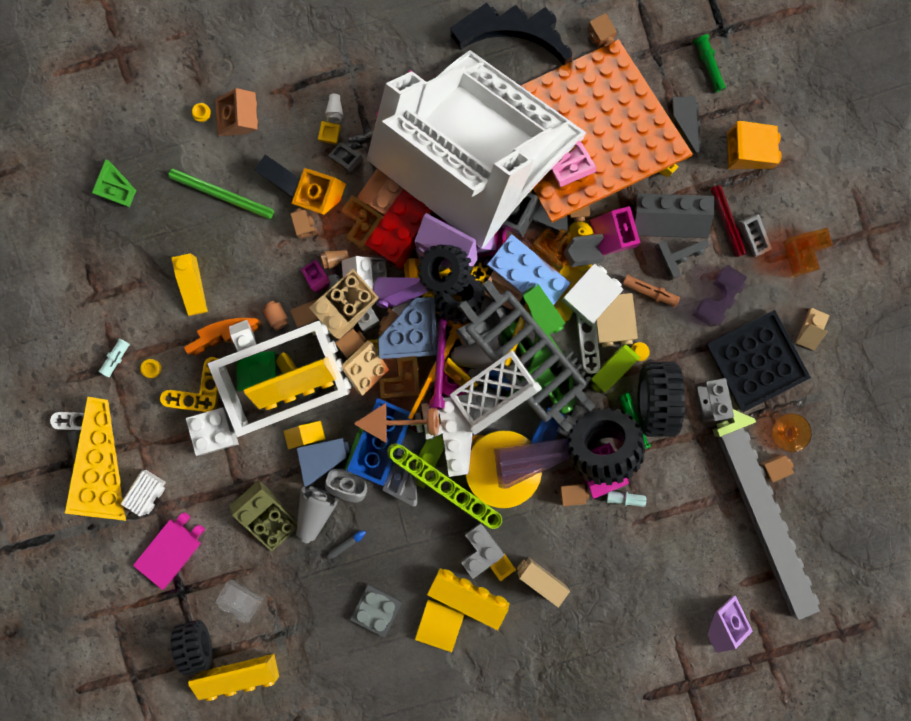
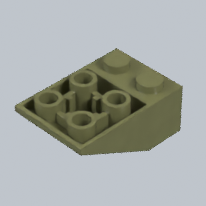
M260 480L230 505L232 516L271 552L297 530V520Z

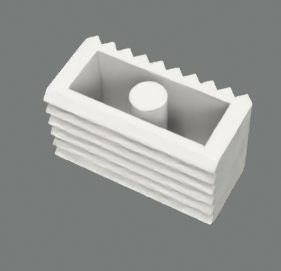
M142 470L121 502V505L138 516L149 514L155 506L153 504L155 498H159L165 490L163 486L166 482L151 472Z

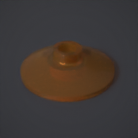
M789 413L782 415L776 420L772 434L775 443L781 449L788 452H797L809 444L812 430L809 422L803 416ZM788 429L792 430L791 436L787 435Z

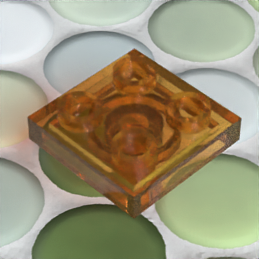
M546 229L533 242L530 249L549 263L552 268L560 272L568 263L563 251L568 244L566 242L571 236L568 232L563 237L566 232L564 229H561L557 236L549 229Z

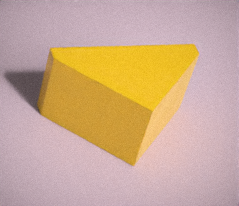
M321 421L300 425L284 431L288 449L326 440Z

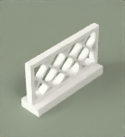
M512 350L455 390L450 396L472 426L470 429L476 435L539 392L542 388L538 382L535 383ZM509 357L515 363L514 371L504 369L505 360ZM491 370L500 371L499 381L489 380V372ZM503 372L514 374L512 384L502 382ZM517 375L524 376L528 384L524 387L515 385ZM475 381L484 382L483 392L473 390ZM488 383L498 385L497 395L487 393ZM501 386L511 388V395L509 397L500 396ZM461 391L469 393L468 403L462 402L457 394ZM473 394L482 396L481 406L471 404ZM486 397L496 398L495 407H485ZM471 407L481 409L480 416L476 420L470 415Z

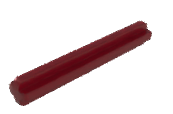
M716 185L711 188V193L714 196V201L735 257L743 256L746 254L723 189L721 185Z

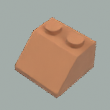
M235 88L216 98L218 136L244 135L257 130L258 119L255 92Z
M376 169L356 200L383 218L403 188L382 171Z

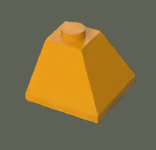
M304 168L291 204L324 215L340 202L346 183L335 177Z

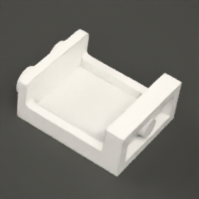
M596 264L586 272L561 300L589 326L597 320L623 291L621 283L615 278L611 279L606 274L607 271L602 266H597Z

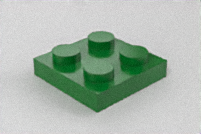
M275 351L259 352L237 361V391H244L255 384L277 376Z

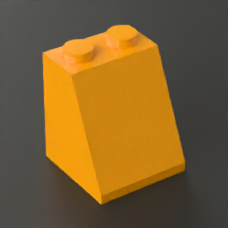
M737 121L727 132L728 170L775 168L781 161V151H779L778 147L781 136L778 132V126Z

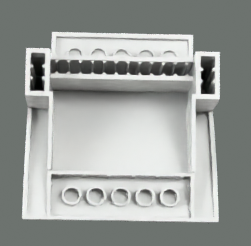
M469 50L449 65L436 78L428 82L411 71L385 84L367 160L416 199L422 201L429 209L455 229L474 238L476 245L482 249L535 185L578 141L584 139L586 132Z

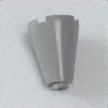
M500 333L488 343L495 353L502 347L501 345H504ZM476 342L467 347H463V345L457 346L451 352L452 361L459 367L485 370L494 364Z
M310 486L309 490H305V487L301 488L296 531L300 541L310 543V541L316 539L338 503L339 499L337 496L332 498L330 492L318 487Z

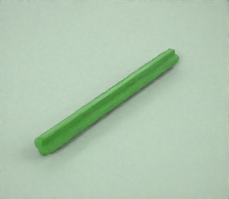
M171 169L168 177L174 181L267 219H272L274 215V210L178 170Z

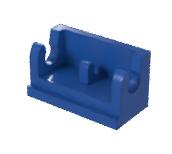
M491 370L489 377L498 378L494 379V381H499L500 371ZM503 375L502 382L510 384L508 379ZM491 383L489 385L492 389L498 388V385ZM501 386V390L509 392L510 387Z
M553 418L547 422L541 419L530 441L550 451L558 434V424Z

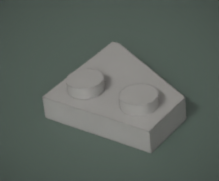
M410 461L409 468H416V463ZM394 462L383 491L411 506H416L417 477Z

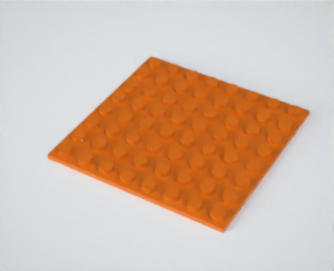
M619 39L607 47L603 46L521 85L525 90L586 132L581 143L596 166V172L562 187L559 186L551 169L535 185L533 191L551 223L693 155Z

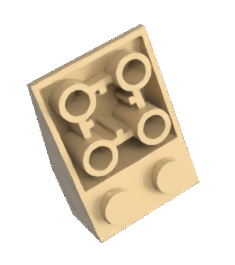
M352 269L309 308L326 325L331 334L340 339L355 326L379 297L359 274Z

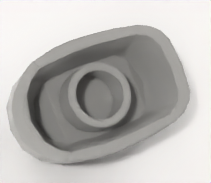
M333 469L327 476L325 489L332 495L353 503L361 502L365 498L367 485L363 477L343 469Z

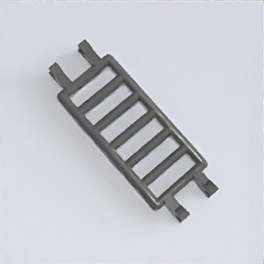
M490 280L484 282L481 287L494 302L478 316L466 301L460 303L457 307L470 321L466 325L465 330L493 363L501 359L533 330L540 340L519 358L521 363L524 365L544 346L550 350L552 355L530 374L532 379L535 381L557 360L565 370L534 398L531 396L526 402L544 422L553 418L562 431L568 432L572 426L559 412L567 403L576 397L586 411H591L596 407L582 391L587 386L586 381L510 291H505L501 295ZM508 301L515 310L482 338L475 328ZM521 316L527 325L495 353L488 343L517 317ZM513 363L510 367H507L504 364V369L514 371L515 363ZM503 372V375L512 384L514 374ZM571 375L577 382V385L545 412L538 403ZM516 378L515 385L524 387L528 384V381L526 379H524L520 383V381Z

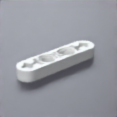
M576 314L582 368L587 371V374H594L600 369L596 323L594 322L591 325V332L585 333L581 328L585 321H581L580 317ZM587 341H591L594 344V349L591 352H587L584 349V343ZM595 353L596 357L591 358L592 363H596V367L591 371L589 367H586V364L589 363V357L585 358V355Z

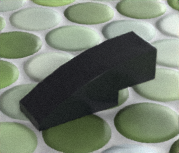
M265 154L254 170L276 188L294 198L300 178Z

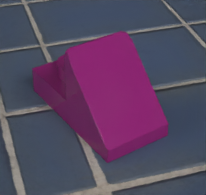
M316 259L300 269L314 292L318 293L329 286L330 280Z

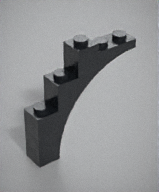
M485 3L450 27V36L461 50L470 44L487 38L515 37L528 40L545 48L562 65L568 64L572 59L570 47L564 45L559 32L554 30L557 22L556 16L546 7L527 19L525 11L519 9L517 5L498 17L496 9Z

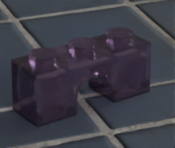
M729 265L724 266L713 282L722 292L720 301H714L709 297L702 299L693 316L711 327L717 324L720 325L726 317L724 313L727 308L730 309L736 301L734 299L737 292L741 293L746 286L744 281L747 277Z

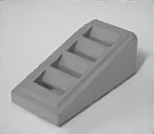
M759 214L750 215L737 222L754 257L772 249ZM751 222H752V223H753V225H752V226H750V227H748V225H747V224H749V223H751ZM756 229L757 232H755V233H753V234L750 233V231H753V230ZM760 236L761 239L754 242L753 239ZM761 243L764 244V246L758 249L756 248L757 245Z

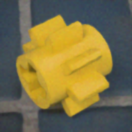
M481 263L477 267L473 265V271H470L469 274L473 275L480 271L483 276L475 280H480L483 284L485 278L489 279L490 275L486 274L489 268H482Z

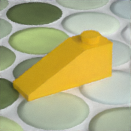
M191 253L172 257L175 277L188 316L208 312L197 257Z

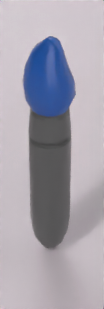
M366 531L356 532L353 537L331 550L327 554L326 559L335 558L353 544L359 542L366 534Z

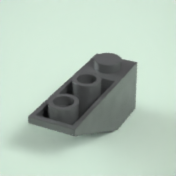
M696 96L673 97L669 102L670 119L693 154L691 157H695L702 147L701 139H698V132H700V121H697L699 103L696 102Z

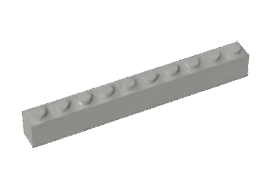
M744 428L717 437L791 616L800 620L820 612L818 607L820 604L819 600L810 588L812 583L809 577L804 574L802 569L804 564L801 558L796 555V545L788 536L787 531L789 529L786 522L780 517L781 509L777 502H774L772 497L773 490L764 478L766 477L765 471L757 462L758 454L749 443L751 440L749 433Z

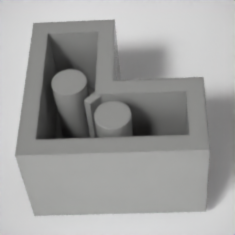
M481 522L465 533V536L475 550L463 558L461 564L472 579H474L505 555Z

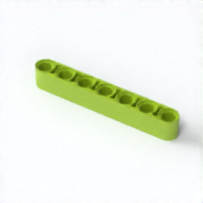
M394 443L389 446L387 450L388 457L396 464L487 527L496 529L501 525V515L401 444ZM396 448H401V456L394 458L393 451ZM417 459V467L410 469L409 462ZM432 470L433 477L430 480H426V472ZM448 481V489L442 491L441 484ZM464 492V499L457 501V495ZM479 503V510L477 512H473V505ZM491 514H494V521L488 523V517Z

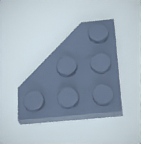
M435 297L412 299L378 338L379 359L437 355Z

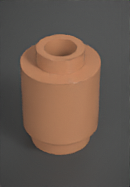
M272 301L264 306L263 313L275 331L289 324L287 321L288 317L280 302L275 303V301Z

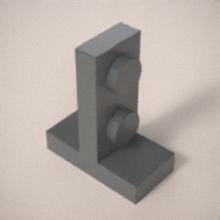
M707 239L671 254L664 240L658 243L655 249L671 281L681 275L677 265L688 261L687 257L693 254L695 257L706 253L705 249L710 245Z
M503 307L494 311L475 328L482 338L507 317ZM466 325L456 330L463 347L475 343L465 330Z

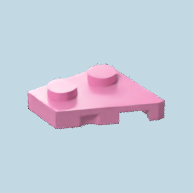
M578 141L575 144L576 147L570 153L567 152L562 160L557 162L552 168V173L560 187L596 172V166L581 141Z

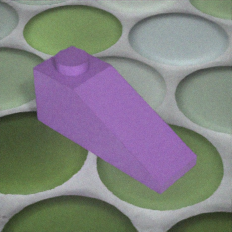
M377 277L373 288L374 293L379 297L376 305L381 308H387L388 306L397 307L429 291L425 289L427 286H422L421 278Z

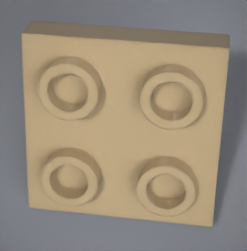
M370 341L364 343L342 364L344 373L357 393L362 396L389 371L383 359L378 358V351Z

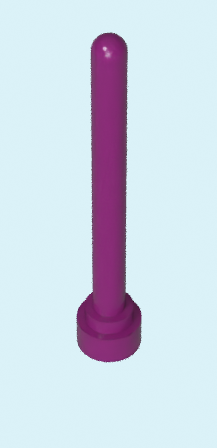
M444 317L439 319L434 396L429 401V409L437 408V410L445 409V401L443 400L444 397H442L447 321H445L446 318Z

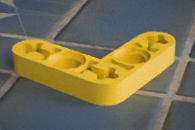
M209 357L205 360L199 394L166 390L160 396L161 403L166 407L202 412L215 410L218 404L219 391L216 384L214 389L208 390L206 382L209 379H213V376H207V373L211 374L208 363L218 360V358ZM170 393H171V396H172V397H176V398H180V399H179V402H178V401H170V404H169V401L166 400V396H170ZM187 396H192L194 399V403L190 407L184 403V399ZM208 398L212 402V406H208V409H206V405L198 404L199 401H207Z

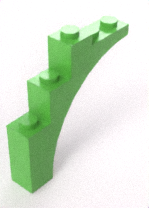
M536 283L524 291L522 296L530 309L532 318L556 345L550 334L552 332L556 334L562 330V325L565 322L541 286ZM536 334L534 338V344L540 340ZM546 346L531 357L527 368L529 374L552 355ZM548 368L535 380V383L538 382L541 388L544 389V386L548 385L556 377ZM523 376L522 379L520 380V383H521L524 379H526L524 376ZM509 392L505 397H509L511 395V392Z

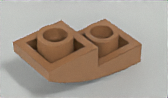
M318 299L290 310L297 328L318 320V317L309 308Z

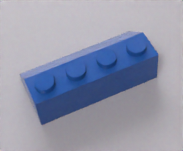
M377 398L372 412L386 403V421L410 420L408 417L411 412ZM387 425V443L364 430L347 471L379 485H385L394 463L388 457L387 450L391 444L398 443L402 445L410 425ZM396 448L393 451L394 458L398 455L400 448Z

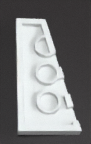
M476 394L472 395L471 404L476 403ZM469 395L458 396L462 402L468 403ZM452 397L443 398L445 409L439 411L449 477L465 475L469 473L473 433L470 428L472 426ZM471 407L470 415L474 419L475 408Z

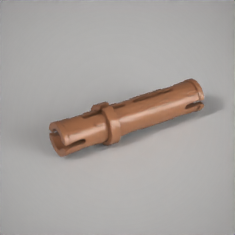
M628 274L622 286L654 298L658 303L661 301L674 308L680 300V296L665 291V288L655 287Z

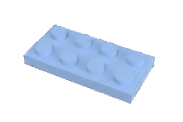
M512 234L487 264L488 267L521 293L538 283L553 305L571 284Z

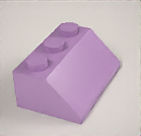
M427 213L424 215L415 239L417 252L421 256L425 257L423 253L426 250H430L432 246L439 244L453 245L461 248V251H465L468 254L466 258L471 259L469 266H473L476 263L477 250L474 238ZM445 258L439 266L443 265L452 272V265Z

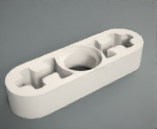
M57 412L52 415L50 423L55 429L81 430V427L76 425L75 420L78 416L84 417V413ZM57 419H70V423L60 424L57 423Z

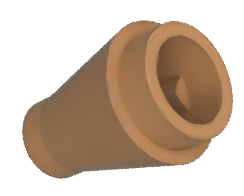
M347 250L324 251L323 254H320L323 268H328L329 270L342 264V260L349 258Z

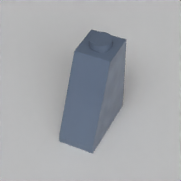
M345 438L297 448L304 486L313 484L349 457L348 453H351L348 441L345 442Z

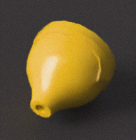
M574 222L568 227L565 240L568 245L574 237L588 236L594 233L587 223Z

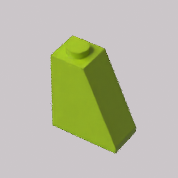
M626 344L619 347L590 379L592 383L590 385L591 388L597 393H606L640 357Z

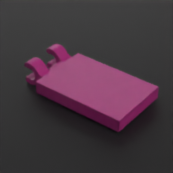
M186 512L181 513L176 522L173 519L169 520L133 565L162 590L168 586L201 545V542L197 539L205 531V528L200 524L196 525L192 532L184 528L183 526L191 518Z

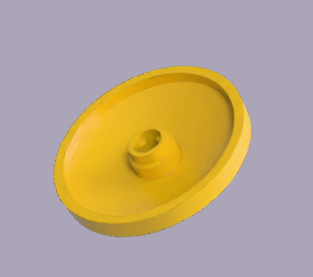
M498 430L482 436L473 444L470 453L469 473L465 474L470 490L482 502L496 508H510L525 502L536 491L541 480L542 462L536 447L526 437L513 431Z

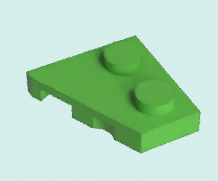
M105 160L92 193L130 208L137 190L109 160Z

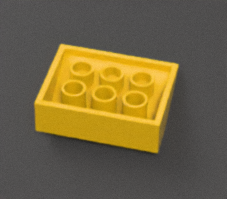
M326 357L245 389L244 393L259 409L265 407L267 411L277 407L276 403L284 400V403L295 400V395L303 393V396L314 393V388L321 386L322 389L334 385L332 381L337 378L329 358Z

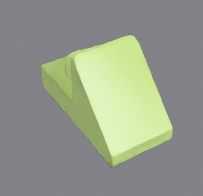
M733 409L734 417L728 418L729 422L726 420L718 423L717 428L712 430L715 437H721L756 423L754 418Z

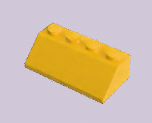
M270 654L200 671L188 681L189 687L198 700L205 699L206 701H211L222 694L228 697L236 694V691L239 690L248 692L256 689L255 686H272L279 678L275 655Z

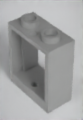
M726 378L695 384L703 422L734 417Z

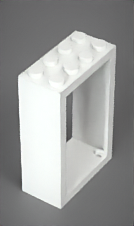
M320 320L208 363L237 437L350 393L352 384L343 373L342 359H338L336 355L338 351L335 341L330 340L328 334L331 332ZM312 332L313 336L317 335L324 356L329 358L337 378L334 380L336 386H334L335 391L249 424L225 365Z

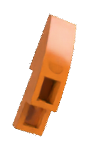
M234 318L216 322L198 330L200 338L185 346L184 349L187 354L198 356L204 353L205 348L211 345L213 347L221 343L222 338L224 341L232 342L233 344L229 326L248 320L254 333L262 323L255 318Z

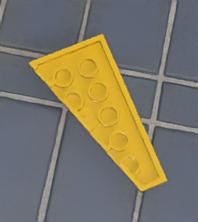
M87 397L65 514L126 521L124 506L121 505L123 497L109 403L105 399Z

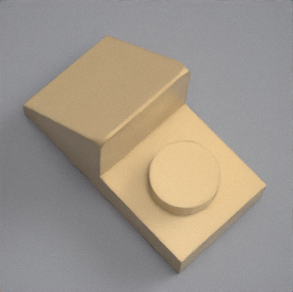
M810 308L795 344L814 351L828 332L824 328L829 315Z

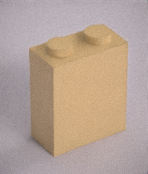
M632 293L619 294L595 321L598 344H602V347L614 346L616 342H621V345H630L638 339Z
M529 557L526 561L523 559L517 567L519 579L558 608L570 593V590L564 583Z

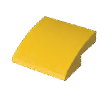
M428 600L415 640L452 652L464 613L452 607Z

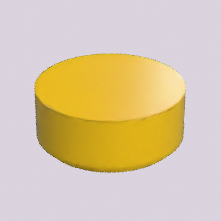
M147 359L141 364L140 370L143 376L156 378L161 373V365L157 360Z

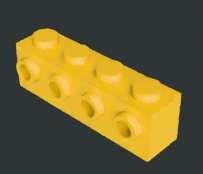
M441 568L427 594L497 631L508 612L510 604L505 598L495 596L489 593L487 589L477 587L469 580L459 578L451 571Z

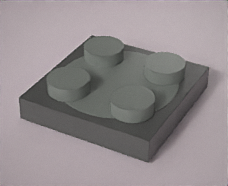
M368 584L350 620L385 638L403 601Z

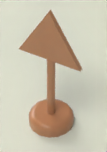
M385 403L354 424L387 443V425L427 424L428 433L431 436H437L439 432V414L437 408H431L427 412V420L386 421Z

